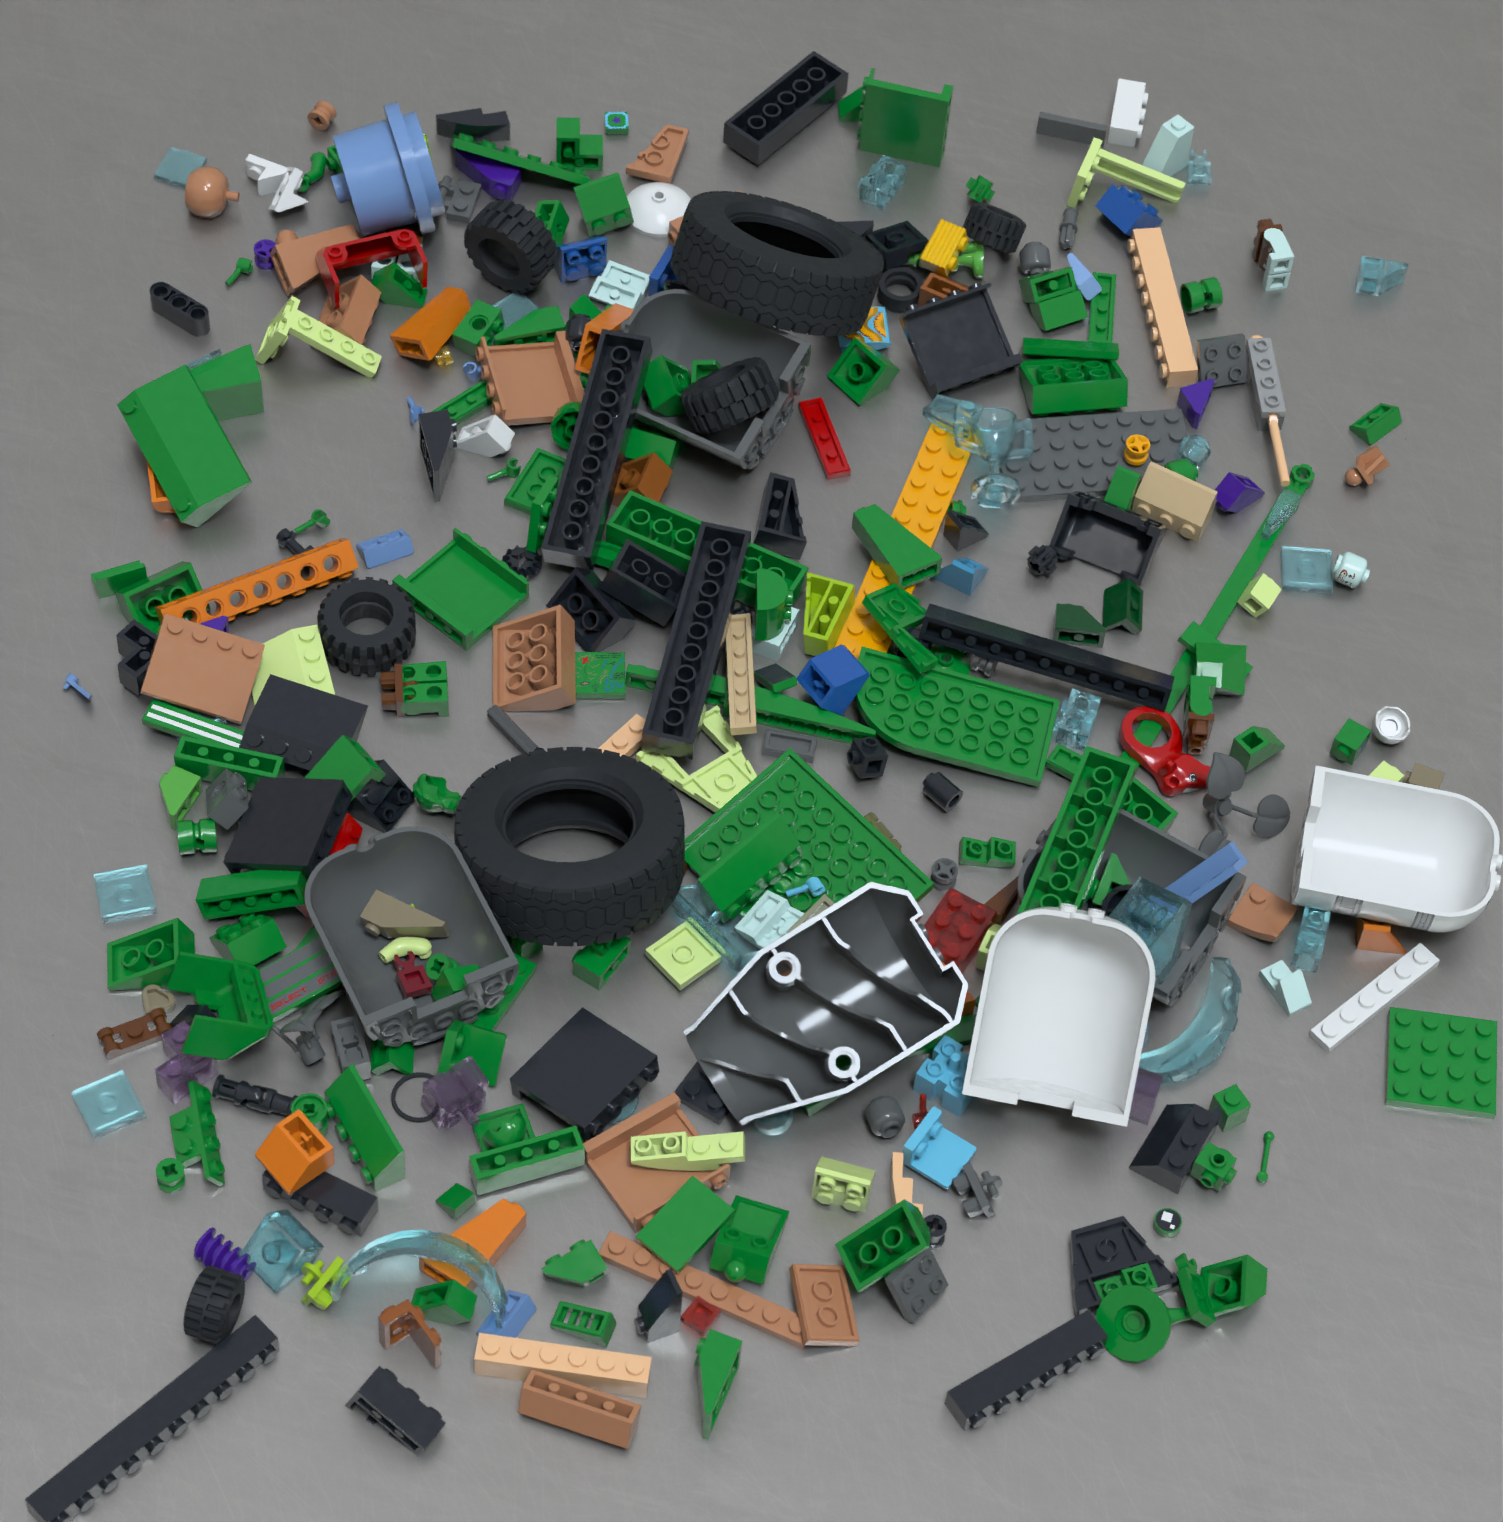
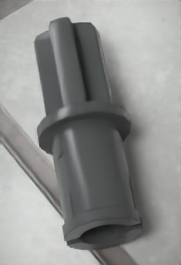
M1071 207L1064 210L1063 222L1059 227L1061 232L1059 244L1065 250L1072 248L1074 235L1078 230L1076 225L1078 211Z

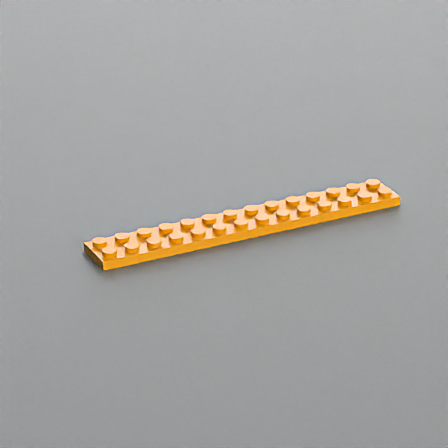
M934 418L891 515L892 518L930 548L934 546L946 517L949 504L955 496L979 438V432ZM874 559L871 561L856 596L855 604L835 647L839 645L846 646L857 660L859 659L862 647L889 653L893 640L862 604L866 595L891 585ZM917 584L909 586L904 590L913 595Z

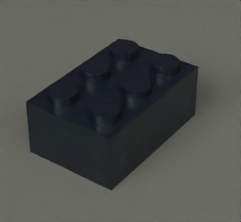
M626 539L614 558L599 589L665 627L678 607L687 574Z

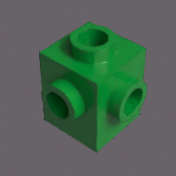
M1207 1142L1194 1161L1190 1175L1198 1179L1204 1186L1219 1192L1225 1183L1230 1185L1237 1173L1234 1169L1237 1158L1232 1156L1226 1149L1218 1148L1212 1143Z

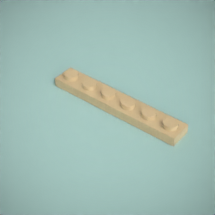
M736 614L731 617L726 635L731 735L757 733L751 614Z

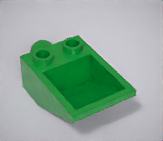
M736 1195L731 1205L735 1210V1214L719 1231L715 1240L709 1268L725 1273L726 1278L732 1282H740L746 1279L764 1284L790 1211Z

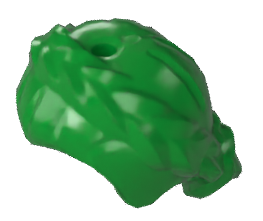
M424 773L413 784L412 793H414L420 807L428 812L438 813L444 811L447 814H455L462 796L458 792L449 791L446 787L447 781L443 777L429 776Z

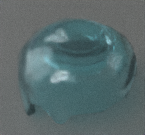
M792 1108L753 1119V1123L760 1132L766 1135H779L791 1126L794 1110Z

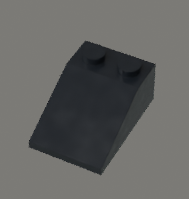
M448 409L419 414V446L435 502H439L454 460L453 450L457 449L455 436L457 426L455 419H450Z

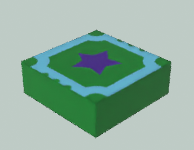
M605 112V134H629L628 112Z

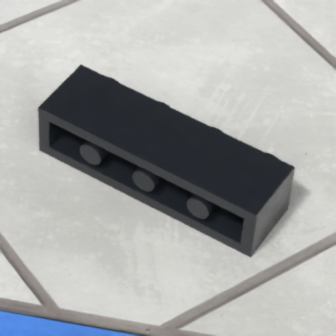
M267 1170L262 1175L263 1189L269 1195L275 1198L281 1197L299 1210L305 1209L312 1212L319 1220L323 1222L330 1221L348 1234L354 1233L362 1237L378 1212L377 1196L325 1171L290 1195L283 1190Z

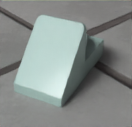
M1280 960L1260 970L1259 978L1288 1016L1311 1006L1310 995L1300 969L1292 973L1283 960Z

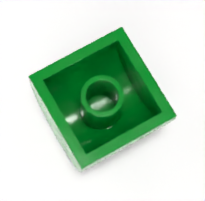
M757 569L754 600L755 641H767L777 637L783 631L785 621H791L793 590H788L785 580L779 574L766 569Z

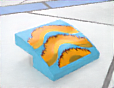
M871 306L869 315L860 330L849 335L839 336L842 353L854 337L875 350L891 346L885 307Z

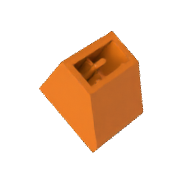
M300 1109L276 1124L255 1153L257 1160L288 1195L335 1164L333 1147Z

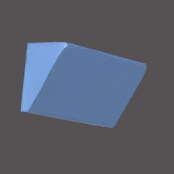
M403 529L356 544V548L368 568L414 553L411 537Z
M507 1290L476 1334L478 1336L479 1333L516 1338L537 1308L529 1295Z

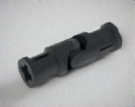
M219 1074L216 1078L212 1097L215 1099L222 1097L234 1101L236 1105L248 1106L251 1109L268 1114L275 1112L287 1117L291 1115L292 1103L298 1097L296 1095L290 1097L279 1094L275 1089L260 1085L250 1086L247 1081L237 1082L226 1079L222 1074Z

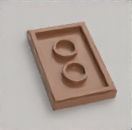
M792 1264L789 1272L804 1345L857 1346L860 1340L844 1265Z

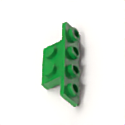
M192 1080L188 1082L192 1106L169 1117L176 1159L183 1164L184 1168L202 1160L205 1178L218 1186H222L225 1184V1167L221 1161L219 1151L221 1145L215 1130L216 1118L212 1113L210 1102L212 1096L206 1086Z

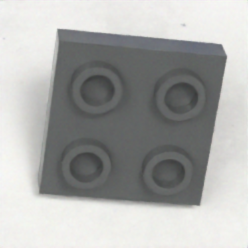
M1241 333L1196 340L1198 382L1213 379L1215 380L1213 387L1247 382L1245 335Z
M930 1247L889 1273L884 1279L904 1319L911 1323H914L949 1285Z

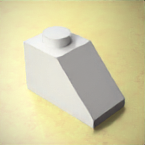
M495 414L463 427L456 440L457 448L491 458L498 454H504L510 449L515 433Z

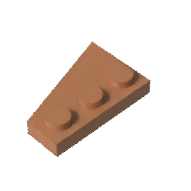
M666 124L651 140L650 146L645 151L642 150L638 154V158L626 167V174L671 184L689 136V129Z

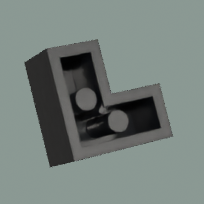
M134 619L116 635L119 654L125 657L117 666L120 683L140 696L157 635Z

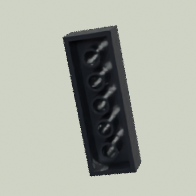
M811 52L724 122L723 143L756 165H759L847 93L849 73L817 52Z

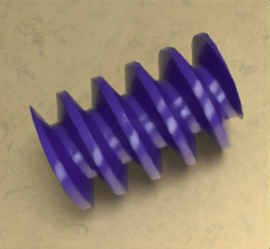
M213 1227L208 1229L196 1243L194 1249L195 1260L202 1262L204 1267L211 1265L242 1275L246 1282L255 1270L257 1263L252 1262L248 1265L250 1260L249 1254L246 1253L240 1257L242 1253L240 1247H236L231 1251L233 1247L232 1241L229 1240L223 1244L225 1236L219 1234L215 1237L216 1229Z

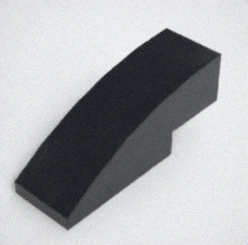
M481 108L436 115L437 135L452 138L453 134L459 136V133L473 136V140L481 142L482 139L490 142L510 140V122L506 111L483 114Z

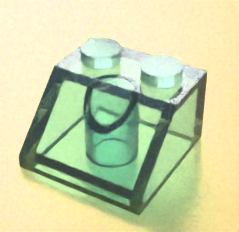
M288 1210L268 1212L243 1248L240 1257L246 1253L250 1255L248 1265L252 1262L257 1263L254 1272L276 1294L303 1274L301 1271L302 1265L306 1262L313 1264L324 1246Z

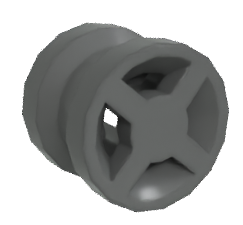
M941 858L934 862L930 880L934 882L936 890L946 892L955 887L958 875L957 864L948 858Z

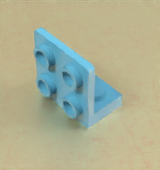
M933 1106L904 1144L902 1151L904 1153L903 1164L948 1190L953 1184L952 1179L964 1169L963 1165L967 1164L976 1153V1147L945 1129L941 1123L943 1112Z

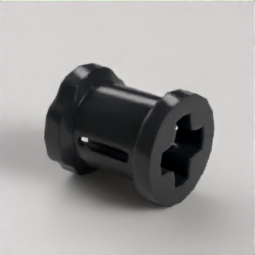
M932 1214L925 1217L924 1220L930 1230V1249L935 1250L944 1243L947 1223L943 1217Z

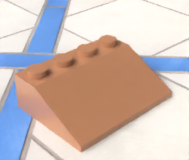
M561 604L493 626V705H498L503 711H553L576 703L575 621Z
M165 613L158 629L140 693L241 725L265 645Z

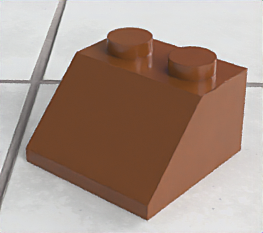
M655 452L623 463L611 505L619 507L630 490L661 503V497L669 485V479L673 471Z

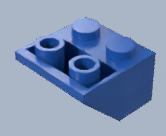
M1112 184L1095 205L1119 229L1129 236H1132L1133 229L1155 228L1163 221L1157 215L1159 211L1149 203L1146 205L1142 202V195L1135 190L1131 191L1124 185L1118 187Z
M596 236L556 246L557 260L554 268L561 283L602 274L607 265L606 237Z
M839 645L810 658L796 679L822 709L843 715L871 674L846 646Z

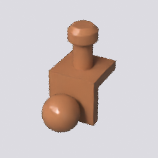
M1377 445L1371 446L1367 451L1356 457V468H1351L1346 472L1345 481L1351 486H1357L1364 478L1367 484L1370 485L1373 483V475L1389 467L1390 463Z

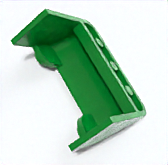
M179 952L166 985L167 989L192 993L198 1005H207L211 1010H217L219 1018L201 1015L194 1016L181 1049L182 1053L226 1060L269 1036L274 1023L258 968L247 962Z

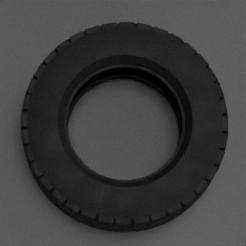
M709 191L692 197L685 210L671 257V268L677 278L707 301H711V303L721 308H726L727 311L738 316L742 315L743 318L754 322L759 321L760 324L815 336H843L860 330L869 315L884 267L883 258L876 248L863 237L854 233V231L841 226L840 223L791 203L750 193L748 195L747 193L735 191Z
M563 747L547 748V752L544 749L529 752L528 756L524 753L512 757L511 761L507 759L495 765V768L492 767L481 774V777H478L467 788L456 810L454 844L460 850L502 932L514 938L518 936L519 940L531 943L537 940V944L554 946V943L557 942V946L574 947V943H577V946L594 945V941L597 944L613 941V936L615 939L630 935L631 931L635 933L646 927L647 923L651 924L671 906V903H673L680 891L685 868V821L680 799L670 783L654 769L651 770L650 766L641 761L637 762L636 759L622 755L620 757V753L604 750L602 753V749L586 747L585 751L583 747H567L566 750ZM567 828L588 829L606 833L625 843L623 847L608 855L579 862L547 861L524 854L515 848L517 844L534 835Z

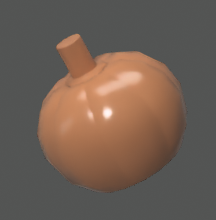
M203 166L189 174L185 188V204L193 215L202 219H213L222 214L228 200L239 201L240 193L229 191L227 177L220 169L212 166Z

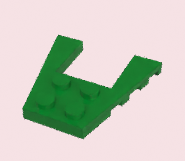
M895 583L866 595L862 604L918 672L922 674L935 668L939 659L907 632L910 628L923 624L927 610L919 605L921 601ZM958 650L961 654L966 653L964 651Z

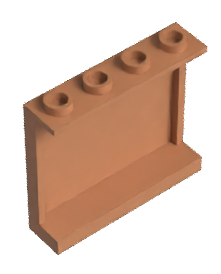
M557 331L554 342L487 346L485 337H481L479 347H476L475 350L476 360L481 363V377L487 383L486 393L487 397L492 400V414H496L507 426L552 422L557 409L562 405L573 401L582 402L584 389L578 370H575L576 364L569 341L565 338V331Z
M675 1092L583 1143L585 1148L584 1163L635 1233L644 1228L692 1175L710 1190L720 1189L729 1180L730 1165L728 1163L724 1166L720 1164V1168L717 1170L705 1171L665 1170L631 1163V1137L684 1131H686L688 1137L700 1136L681 1111V1100Z

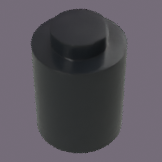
M940 772L930 773L922 783L924 785L923 792L946 812L952 810L963 796V791Z

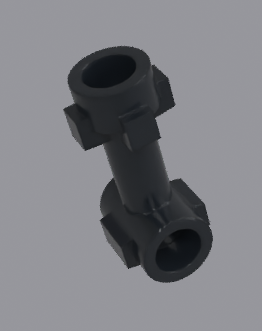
M284 528L277 534L278 544L282 548L287 546L296 555L313 549L311 545L303 548L295 540L297 535L293 530L289 531L287 528Z

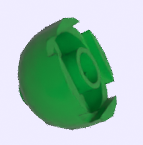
M573 401L562 405L557 409L552 418V438L560 447L569 450L582 402Z

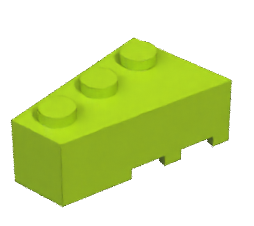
M807 572L803 633L805 654L817 656L835 647L855 604L854 584Z

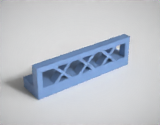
M1233 841L1152 897L1156 908L1161 913L1154 920L1158 927L1236 874L1248 863Z

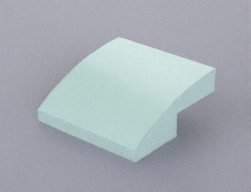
M609 260L602 275L597 277L588 296L612 306L617 303L635 310L649 289L650 275Z
M767 890L734 928L742 937L761 950L787 934V931L805 913L791 907L787 899Z

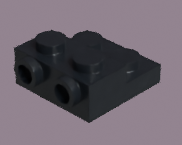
M909 221L865 234L866 241L873 245L882 256L884 267L887 270L907 264L908 254L919 253L925 249L928 243V239Z

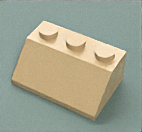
M1150 462L1134 497L1132 511L1168 526L1167 529L1198 542L1211 522L1218 492L1154 462Z

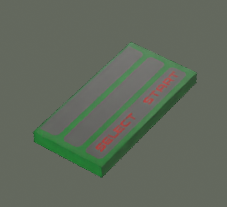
M319 937L259 970L273 1023L342 985Z

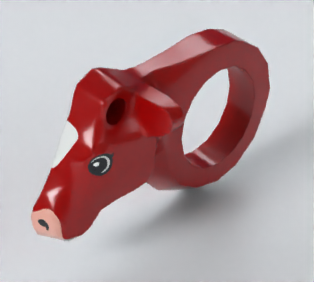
M1148 706L1130 710L1120 724V742L1125 751L1155 777L1161 792L1168 796H1174L1179 793L1207 789L1206 781L1211 766L1203 765L1190 754L1182 753V732L1173 717L1166 711ZM1140 720L1156 721L1166 729L1169 741L1161 747L1145 746L1134 737L1132 725Z

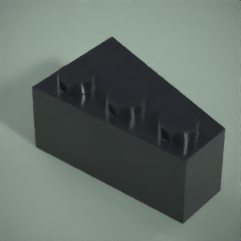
M770 472L763 491L753 543L777 554L800 560L807 540L803 534V520L799 513V500L794 478Z
M379 1366L345 1406L350 1410H353L355 1406L369 1415L366 1421L373 1426L376 1422L382 1424L390 1431L389 1437L418 1456L430 1444L446 1422L442 1420V1415L435 1408L427 1407L419 1400V1395L414 1390L402 1386L392 1371Z

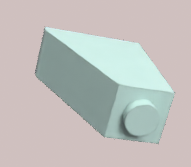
M1176 115L1164 123L1142 165L1170 177L1186 167L1195 127L1180 115Z

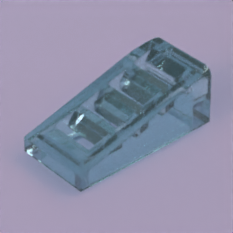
M1285 488L1282 490L1265 522L1262 538L1267 540L1297 511L1301 495Z

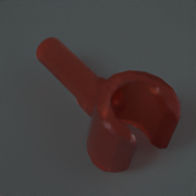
M926 1094L920 1095V1113L912 1114L915 1130L928 1114Z

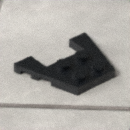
M1124 1216L1071 1230L1070 1245L1076 1316L1087 1310L1091 1312L1099 1308L1101 1302L1092 1282L1119 1275L1123 1269L1148 1263L1158 1286V1289L1154 1292L1179 1285L1178 1276L1167 1269L1162 1258L1150 1250L1146 1245L1145 1239Z

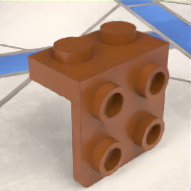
M406 1299L397 1306L392 1305L382 1311L378 1317L379 1342L385 1350L410 1336L435 1369L440 1366V1355H442L440 1343L442 1340L435 1328H429L424 1322L426 1320L425 1316L417 1305L413 1307L411 1302Z

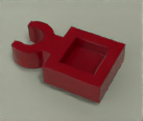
M412 951L407 952V962L401 961L398 954L394 955L393 965L398 970L396 979L405 999L431 993L432 984L423 965L414 966V953Z

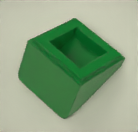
M582 294L570 306L569 319L576 314H585L594 319L602 312L586 295Z
M456 1183L438 1197L436 1203L455 1220L473 1206L476 1200L475 1194L471 1190Z

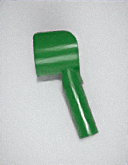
M239 258L234 273L225 281V284L230 286L242 272L251 274L253 270L252 260Z
M516 458L509 459L506 468L486 476L488 482L506 475L510 478L518 477L521 466L516 467L518 460Z
M317 509L314 510L308 522L294 530L299 534L316 524L320 528H325L331 521L326 517L327 514L324 511Z

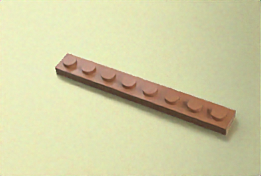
M612 1231L609 1232L599 1251L604 1262L653 1284H656L666 1270L671 1269L644 1245ZM689 1265L679 1274L673 1271L683 1292V1297L802 1350L805 1349L806 1345L803 1342L798 1313Z

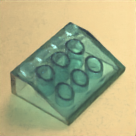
M1140 876L1108 917L1130 927L1146 943L1154 962L1155 982L1160 984L1162 980L1170 975L1172 967L1177 962L1192 903Z

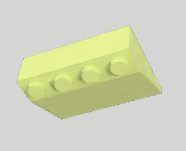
M317 625L291 629L263 643L265 647L251 691L254 706L270 674L335 695Z

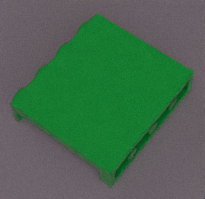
M871 68L869 77H864L862 91L866 92L862 94L860 107H863L864 110H861L858 123L862 124V126H859L857 140H860L859 150L940 168L945 152L953 86L944 84L942 93L939 94L874 79L875 69Z
M457 528L453 529V540L405 579L399 574L392 580L393 584L401 588V592H406L410 597L415 613L465 651L490 632L493 626L498 625L529 599V582L523 575H518L504 561H499L491 555L487 548L479 546L468 534L462 533Z

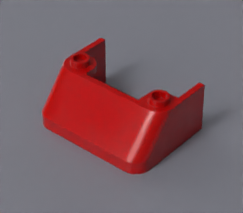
M408 229L396 230L323 247L316 253L317 267L335 309L340 308V282L335 270L403 254H408L422 288H427L428 261L416 234Z

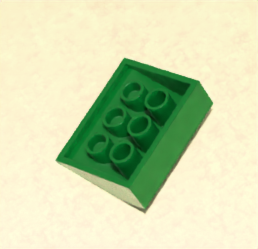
M1061 357L1023 360V363L1017 367L1027 406L1032 414L1046 416L1054 412L1070 414L1073 411L1079 410L1094 412L1096 409L1118 410L1120 407H1127L1128 379L1115 360Z

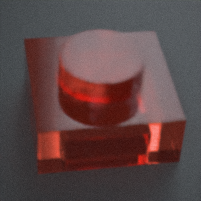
M697 1296L681 1315L680 1321L704 1337L720 1318L721 1311Z

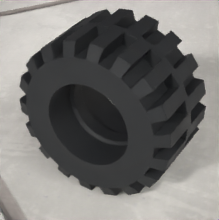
M982 202L972 203L963 224L969 238L987 247L1006 253L1016 252L1027 226L1022 219L1014 214Z
M208 1265L199 1274L190 1292L184 1313V1333L216 1345L227 1338L237 1322L245 1294L244 1277Z

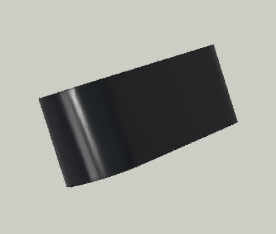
M156 282L152 284L149 291L151 308L155 313L194 336L200 337L208 334L210 331V321L207 307L168 283Z

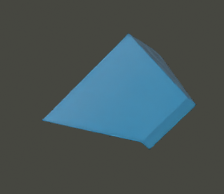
M969 558L954 559L952 564L941 568L940 574L932 578L971 596L989 568Z

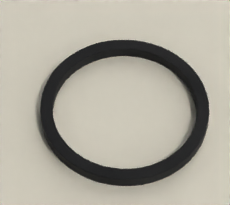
M423 1072L408 1074L402 1077L393 1087L391 1094L392 1106L395 1112L407 1121L415 1123L427 1122L439 1116L444 1110L447 1103V1091L442 1082L436 1081L434 1075ZM413 1078H426L434 1081L443 1093V1101L439 1109L426 1117H412L403 1113L396 1104L395 1096L398 1088L404 1082Z

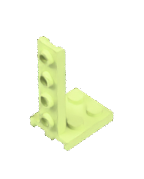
M1094 137L1066 205L1075 208L1078 200H1084L1088 190L1085 185L1090 186L1095 174L1092 170L1173 203L1179 201L1186 183L1100 149L1102 140Z
M291 296L269 323L255 361L262 365L269 357L273 359L279 349V345L284 346L289 334L367 377H373L376 374L382 356L299 311L297 308L301 300Z

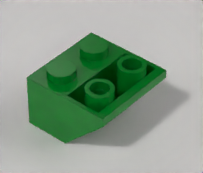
M256 912L242 915L239 917V922L233 925H224L216 930L217 934L209 937L223 959L247 962L252 965H256L287 948L275 920Z

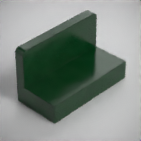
M1129 579L1104 590L1103 627L1106 628V631L1122 624L1133 634L1141 632L1143 590Z

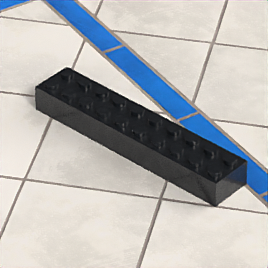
M602 329L541 547L545 562L594 570L653 352L650 337Z
M704 521L701 522L642 731L643 750L693 760L749 555L751 531Z

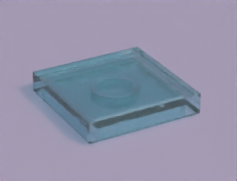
M1282 546V591L1332 595V550Z
M147 864L93 874L103 923L157 913Z
M123 1070L71 1092L72 1098L94 1140L146 1118L145 1111Z

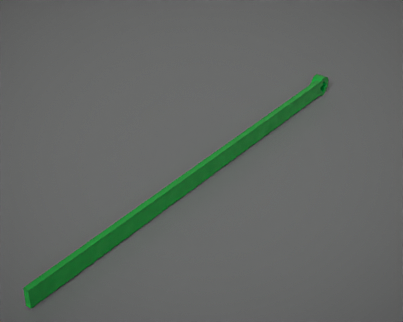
M1301 464L1295 465L1292 468L1289 477L1290 485L1285 486L1201 623L1200 626L1216 639L1236 608L1238 599L1256 575L1304 493L1312 486L1315 473L1312 471L1311 466ZM1187 648L1170 674L1175 676L1165 709L1170 715L1187 689L1190 676L1194 675L1195 654ZM1142 720L1134 733V737L1143 745L1152 747L1163 726L1156 721ZM1125 750L1120 756L1121 758L1136 762V771L1141 765L1139 762L1133 759Z

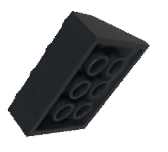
M270 674L247 722L239 748L284 757L285 763L311 771L342 735L356 741L358 740L368 705Z

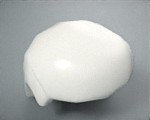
M1385 706L1374 715L1372 731L1375 737L1382 743L1389 745L1397 744L1409 735L1410 720L1406 712L1400 708Z

